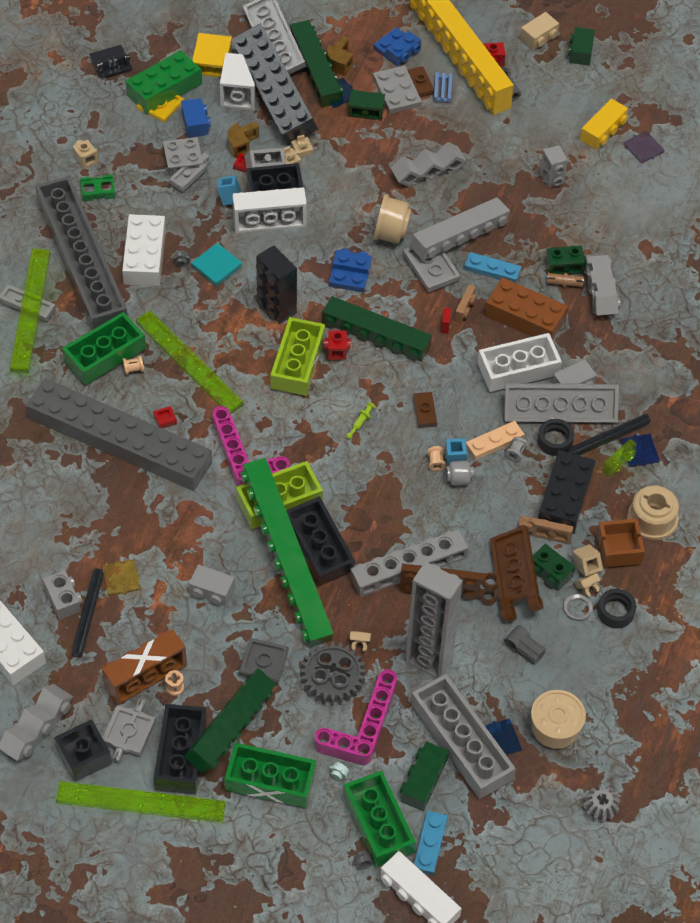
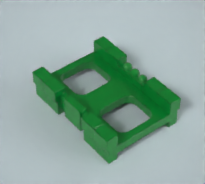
M113 174L102 175V178L100 176L99 178L93 177L92 179L91 177L80 178L83 202L94 201L93 198H116ZM111 183L112 189L102 190L101 184ZM84 185H94V191H84Z

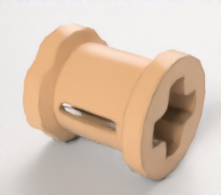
M141 355L138 358L122 359L125 375L135 371L144 372Z
M440 446L429 448L427 450V454L430 457L429 469L431 471L444 470L446 468V463L443 461L444 448Z
M172 670L165 677L166 690L172 696H178L184 691V677L182 673Z

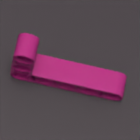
M218 406L213 410V426L235 484L240 486L245 484L241 478L243 464L249 463L230 411L224 406ZM283 456L267 460L272 473L290 467V461Z
M386 669L380 672L358 737L328 728H320L315 733V749L317 752L359 765H368L372 761L396 691L397 675L394 671ZM384 681H390L392 683L386 684L384 683ZM378 698H384L386 700L379 701ZM377 715V716H379L380 718L375 719V718H372L371 716ZM366 733H372V734H374V735H373V736H367V735H365V734H366ZM326 739L328 740V742L323 743L320 742V740ZM340 745H346V746H348V747H347V748H341V747H339V746H340ZM360 751H367L368 753H367V754H361V753H359V752H360Z

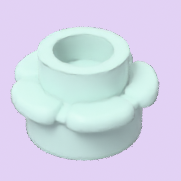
M335 762L333 766H330L332 777L339 781L347 779L349 769L345 765Z

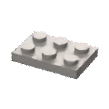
M406 66L373 73V79L379 92L385 94V106L389 114L422 106V101Z
M411 247L403 250L404 257L428 293L460 280V274L444 251L432 258L422 260Z

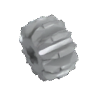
M599 785L597 790L591 788L589 794L585 795L584 809H587V816L594 815V821L601 818L602 822H604L606 817L612 820L614 814L618 813L620 800L616 798V791L609 792V786L603 790Z

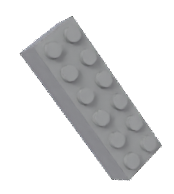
M447 674L412 692V707L440 746L449 750L448 757L479 800L514 780L516 768Z

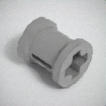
M514 437L511 447L505 452L506 457L513 462H519L522 458L521 454L528 447L527 441L521 437Z

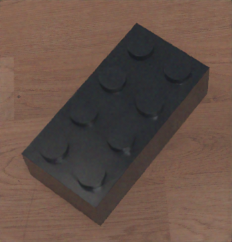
M273 245L256 256V301L261 308L268 312L271 319H275L281 324L289 319V317L297 314V267Z
M561 450L558 451L539 510L538 519L573 526L572 534H575L596 460Z
M320 496L286 510L307 566L318 586L351 572V568L355 565V560Z
M165 704L154 773L155 790L197 793L200 771L184 755L206 729V707Z

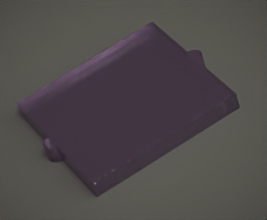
M647 131L637 136L634 135L633 138L623 143L641 164L650 159H655L656 156L665 151Z

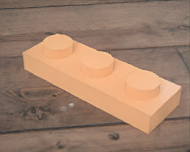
M513 421L467 441L466 448L473 459L477 460L511 445L514 437L524 439L525 434L516 421Z

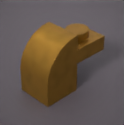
M345 36L339 42L337 41L334 46L329 44L327 48V61L331 62L332 71L344 77L353 66V54L348 52L349 38Z
M256 121L242 127L235 123L229 128L228 149L234 159L238 157L239 153L247 154L250 151V141L259 138V125Z

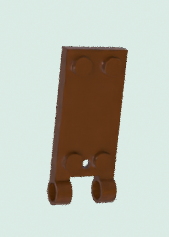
M523 525L490 538L495 574L499 577L498 593L501 615L504 621L508 623L517 619L513 604L527 599L529 608L533 613L542 610L544 605L539 595L528 528Z
M402 563L401 591L412 593L413 579L422 567L421 565ZM441 568V570L449 574H455L463 580L460 598L481 600V603L485 606L495 604L497 598L495 590L499 585L497 574L493 572L479 573ZM492 579V580H494L496 583H495V584H488V583L486 582V580ZM490 594L494 598L488 600L484 598V595Z

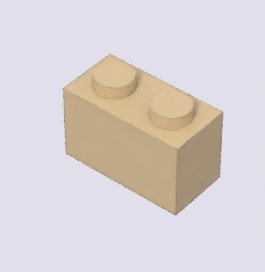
M544 12L521 27L520 40L532 50L542 47L547 41L554 39L558 35L559 22Z

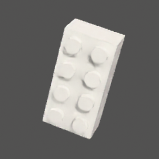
M304 188L234 193L233 218L235 233L306 227L307 203Z
M129 214L122 270L124 285L160 286L166 234L165 216Z
M547 333L481 349L478 353L477 364L489 392L505 389V383H529L553 377V373L561 370L562 361L550 334Z
M0 601V671L14 686L46 664V660L41 647Z

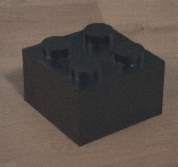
M92 719L54 737L56 749L74 781L112 763L110 751Z

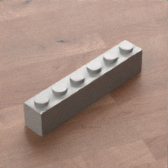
M496 197L414 233L410 247L422 260L432 258L436 254L448 251L454 246L461 245L470 239H475L479 235L488 233L499 226H504L508 222L510 210Z

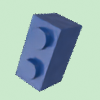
M202 99L181 101V111L188 138L209 135L208 128L211 127L210 117H206L208 115L206 104L203 105Z

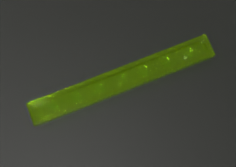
M32 248L10 372L29 373L51 255L50 249Z
M151 310L136 319V324L219 406L228 408L230 414L244 406V402Z
M64 781L59 782L56 803L218 823H223L226 801Z

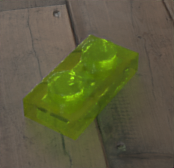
M629 439L604 462V472L608 476L613 472H618L625 461H629L635 456L636 443L632 439Z

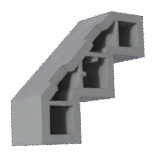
M447 142L437 153L424 149L414 160L402 156L391 167V170L399 183L412 187L422 180L428 182L438 179L439 175L444 173L448 175L453 174L467 161L458 146Z
M605 253L584 255L586 261L584 273L588 276V293L592 295L593 313L595 315L618 314V309L621 308V301L617 295L616 280L612 274L610 257Z
M55 684L43 687L36 704L24 709L17 726L5 730L0 741V750L17 761L29 757L44 737L51 732L52 728L69 711L73 696Z

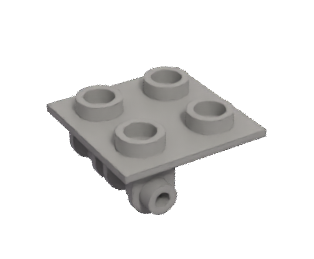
M198 137L163 141L167 166L174 174L181 167L203 165Z

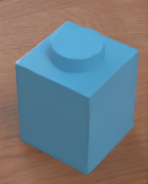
M236 175L219 178L217 189L222 204L233 205V194L241 193Z
M465 438L446 439V466H449L451 461L467 459Z

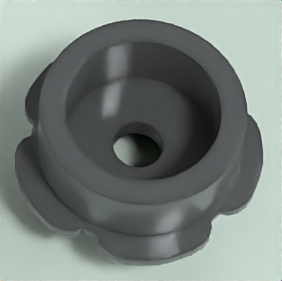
M178 251L175 253L173 261L177 266L185 267L190 263L191 258L188 252Z
M363 850L355 855L353 863L359 870L367 869L373 865L370 852L367 853V851Z

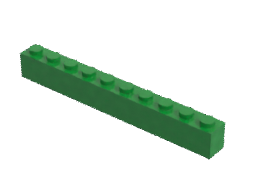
M266 457L243 464L241 478L243 483L248 485L247 493L249 499L254 501L255 515L261 519V531L263 535H267V546L269 552H273L275 556L274 565L276 570L281 572L282 577H280L282 586L288 590L287 599L290 606H294L296 623L302 627V639L308 643L309 647L331 641L334 633Z

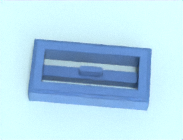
M436 72L434 102L451 103L452 73H449V75H446V73L439 75V72ZM438 80H442L441 98H437ZM445 80H449L448 98H444Z

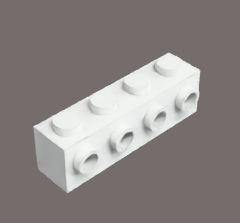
M400 851L381 867L380 877L382 882L388 887L391 886L396 891L398 897L402 901L410 903L414 912L419 916H424L428 923H454L460 917L462 908Z

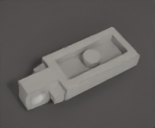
M205 152L201 155L203 165L181 167L169 179V184L184 192L206 171L207 165L210 163V156Z

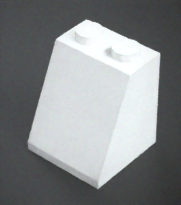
M226 53L220 79L221 107L255 110V84L243 55Z

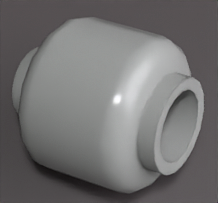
M466 460L451 461L449 466H446V480L450 481L452 486L468 485L471 478H474V467H470L469 462Z

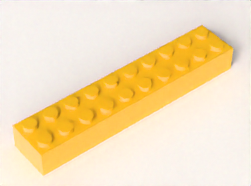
M410 0L411 8L417 12L419 19L423 20L427 30L431 31L436 42L440 43L443 51L449 55L452 63L458 67L460 74L466 78L469 86L475 90L477 97L481 98L484 102L486 109L490 110L493 115L511 109L513 83L451 1Z

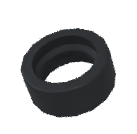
M547 420L539 428L538 446L543 452L552 456H557L559 450L567 452L568 448L573 445L574 430L564 420ZM550 431H559L565 434L567 441L562 444H554L546 440L545 434Z
M610 589L600 597L597 608L598 617L608 627L623 628L633 621L637 607L636 601L626 590ZM614 600L621 601L628 607V613L624 616L611 615L605 609L606 603Z

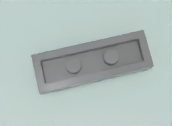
M7 285L0 294L1 303L45 322L48 321L56 309L55 304L11 285Z

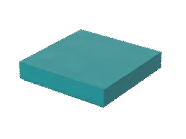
M216 243L191 262V267L217 287L242 267V262L220 244Z

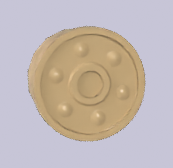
M387 194L384 195L373 240L378 241L380 239L397 244L401 239L405 238L412 210L409 209L408 202L390 198Z
M657 485L646 486L635 494L633 503L628 510L627 519L638 518L641 532L640 537L648 540L665 539L673 534L678 525V499L673 492L665 487Z
M550 690L541 694L533 703L531 710L532 732L535 738L544 746L556 749L572 745L578 739L579 733L585 724V708L582 702L570 692Z

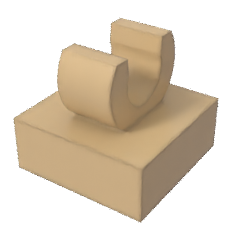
M304 135L297 136V140L291 141V147L299 157L313 154V148L308 137L304 138Z
M290 146L284 148L286 164L299 163L300 165L301 159L294 149H290Z
M594 573L574 581L576 589L583 588L582 591L585 596H590L589 587H592L594 592L599 591V586L596 582L600 581L598 573Z
M351 631L350 640H355L352 643V650H355L356 644L360 642L363 644V651H366V641L370 642L371 633Z

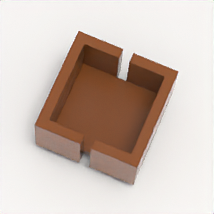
M638 518L599 522L596 535L599 549H601L600 554L603 568L642 564L645 550L642 537H640L641 532Z

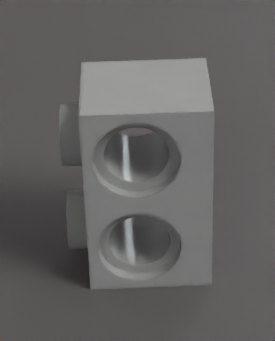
M560 145L543 149L540 174L548 188L559 186L565 182L568 159Z
M64 570L43 578L44 589L58 620L81 612L80 604L83 601L80 593H75L74 588L76 586L72 576L68 577Z

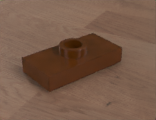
M423 66L407 70L419 97L434 94V88Z
M432 392L413 393L418 428L437 426Z

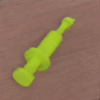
M368 402L366 409L359 411L360 416L352 425L353 429L345 438L351 439L353 433L360 429L365 420L371 418L369 413L376 408L373 403Z

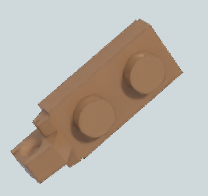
M521 516L518 527L525 525L534 537L570 544L573 526L531 518L530 516Z

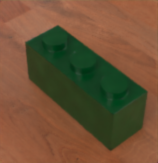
M427 741L423 748L419 747L415 757L417 759L416 764H411L407 774L409 779L407 783H402L399 791L402 794V803L425 811L448 761L449 750Z

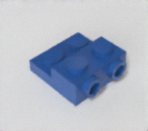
M396 27L373 44V49L396 66H399L420 51L421 39L410 31L404 33Z
M346 248L336 250L329 287L364 293L371 268L372 256L363 251L352 253Z

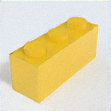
M611 98L581 128L580 140L596 150L601 145H605L608 138L614 135L618 128L627 122L628 108Z

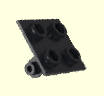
M122 45L89 53L100 78L132 69L129 62L130 56L125 54Z

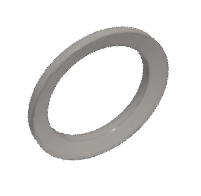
M580 594L569 596L563 606L566 615L574 620L588 618L593 610L591 601L586 596ZM574 599L583 600L587 603L589 611L582 617H575L568 612V603Z

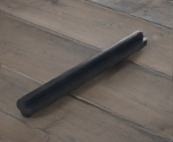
M643 414L568 448L567 452L581 455L650 424L651 418L648 414Z
M95 568L91 576L71 651L74 657H82L104 576L102 569Z

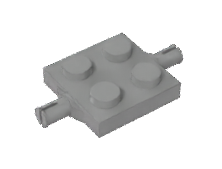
M138 698L134 708H124L117 705L103 735V740L107 746L116 749L111 758L114 762H120L123 752L141 756L156 722L155 717L142 712L146 704L144 699L141 701V698Z

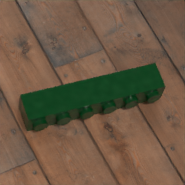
M310 20L290 24V31L307 65L304 69L321 108L340 104L343 89L341 85H338L336 73L333 74L331 62L327 61L326 51L322 49L321 40L316 36L315 26L311 25Z
M331 296L322 311V323L327 326L347 331V333L357 336L362 340L388 348L413 360L422 362L431 347V334Z
M257 668L247 677L184 757L201 773L205 772L208 768L213 770L220 762L218 757L220 755L224 756L231 748L229 743L231 741L235 742L242 734L240 732L241 728L245 729L251 723L252 719L250 717L252 714L256 715L263 708L261 703L263 701L266 702L274 694L271 690L275 687L276 683L261 669Z

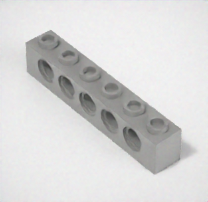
M459 529L448 531L439 537L429 538L420 544H412L406 549L393 551L387 556L376 557L365 564H357L351 568L350 579L359 597H363L400 583L402 563L422 566L426 561L442 568L466 559L469 548Z

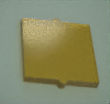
M135 559L122 562L118 560L116 563L102 565L108 596L126 595L129 592L141 590Z

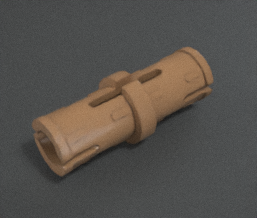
M548 272L547 278H554L547 279V284L583 288V282L576 281H584V276L568 275V273L562 275Z

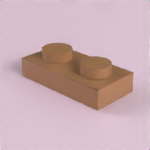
M468 285L456 309L455 323L462 324L464 318H468L471 310L470 306L474 305L477 299L475 286Z

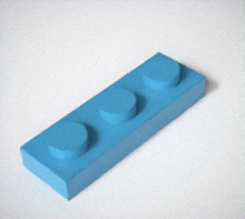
M470 252L464 270L499 280L503 277L516 283L522 266Z
M427 811L414 865L424 874L434 876L448 815Z

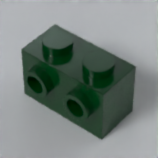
M582 245L546 248L545 263L547 272L562 275L564 273H568V275L584 274L586 261Z
M546 543L533 555L536 576L542 578L549 587L559 591L574 577L575 566Z

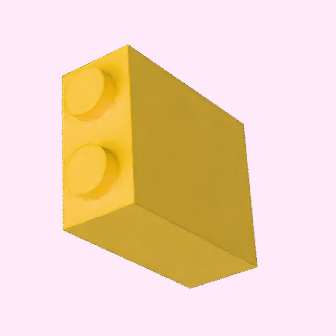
M198 33L192 61L201 68L202 76L221 78L225 54L232 52L231 36Z

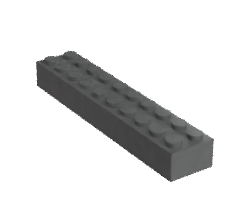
M70 176L35 185L37 200L92 330L122 312L128 316L127 307Z
M46 378L25 405L28 419L192 491H195L212 464L211 449Z

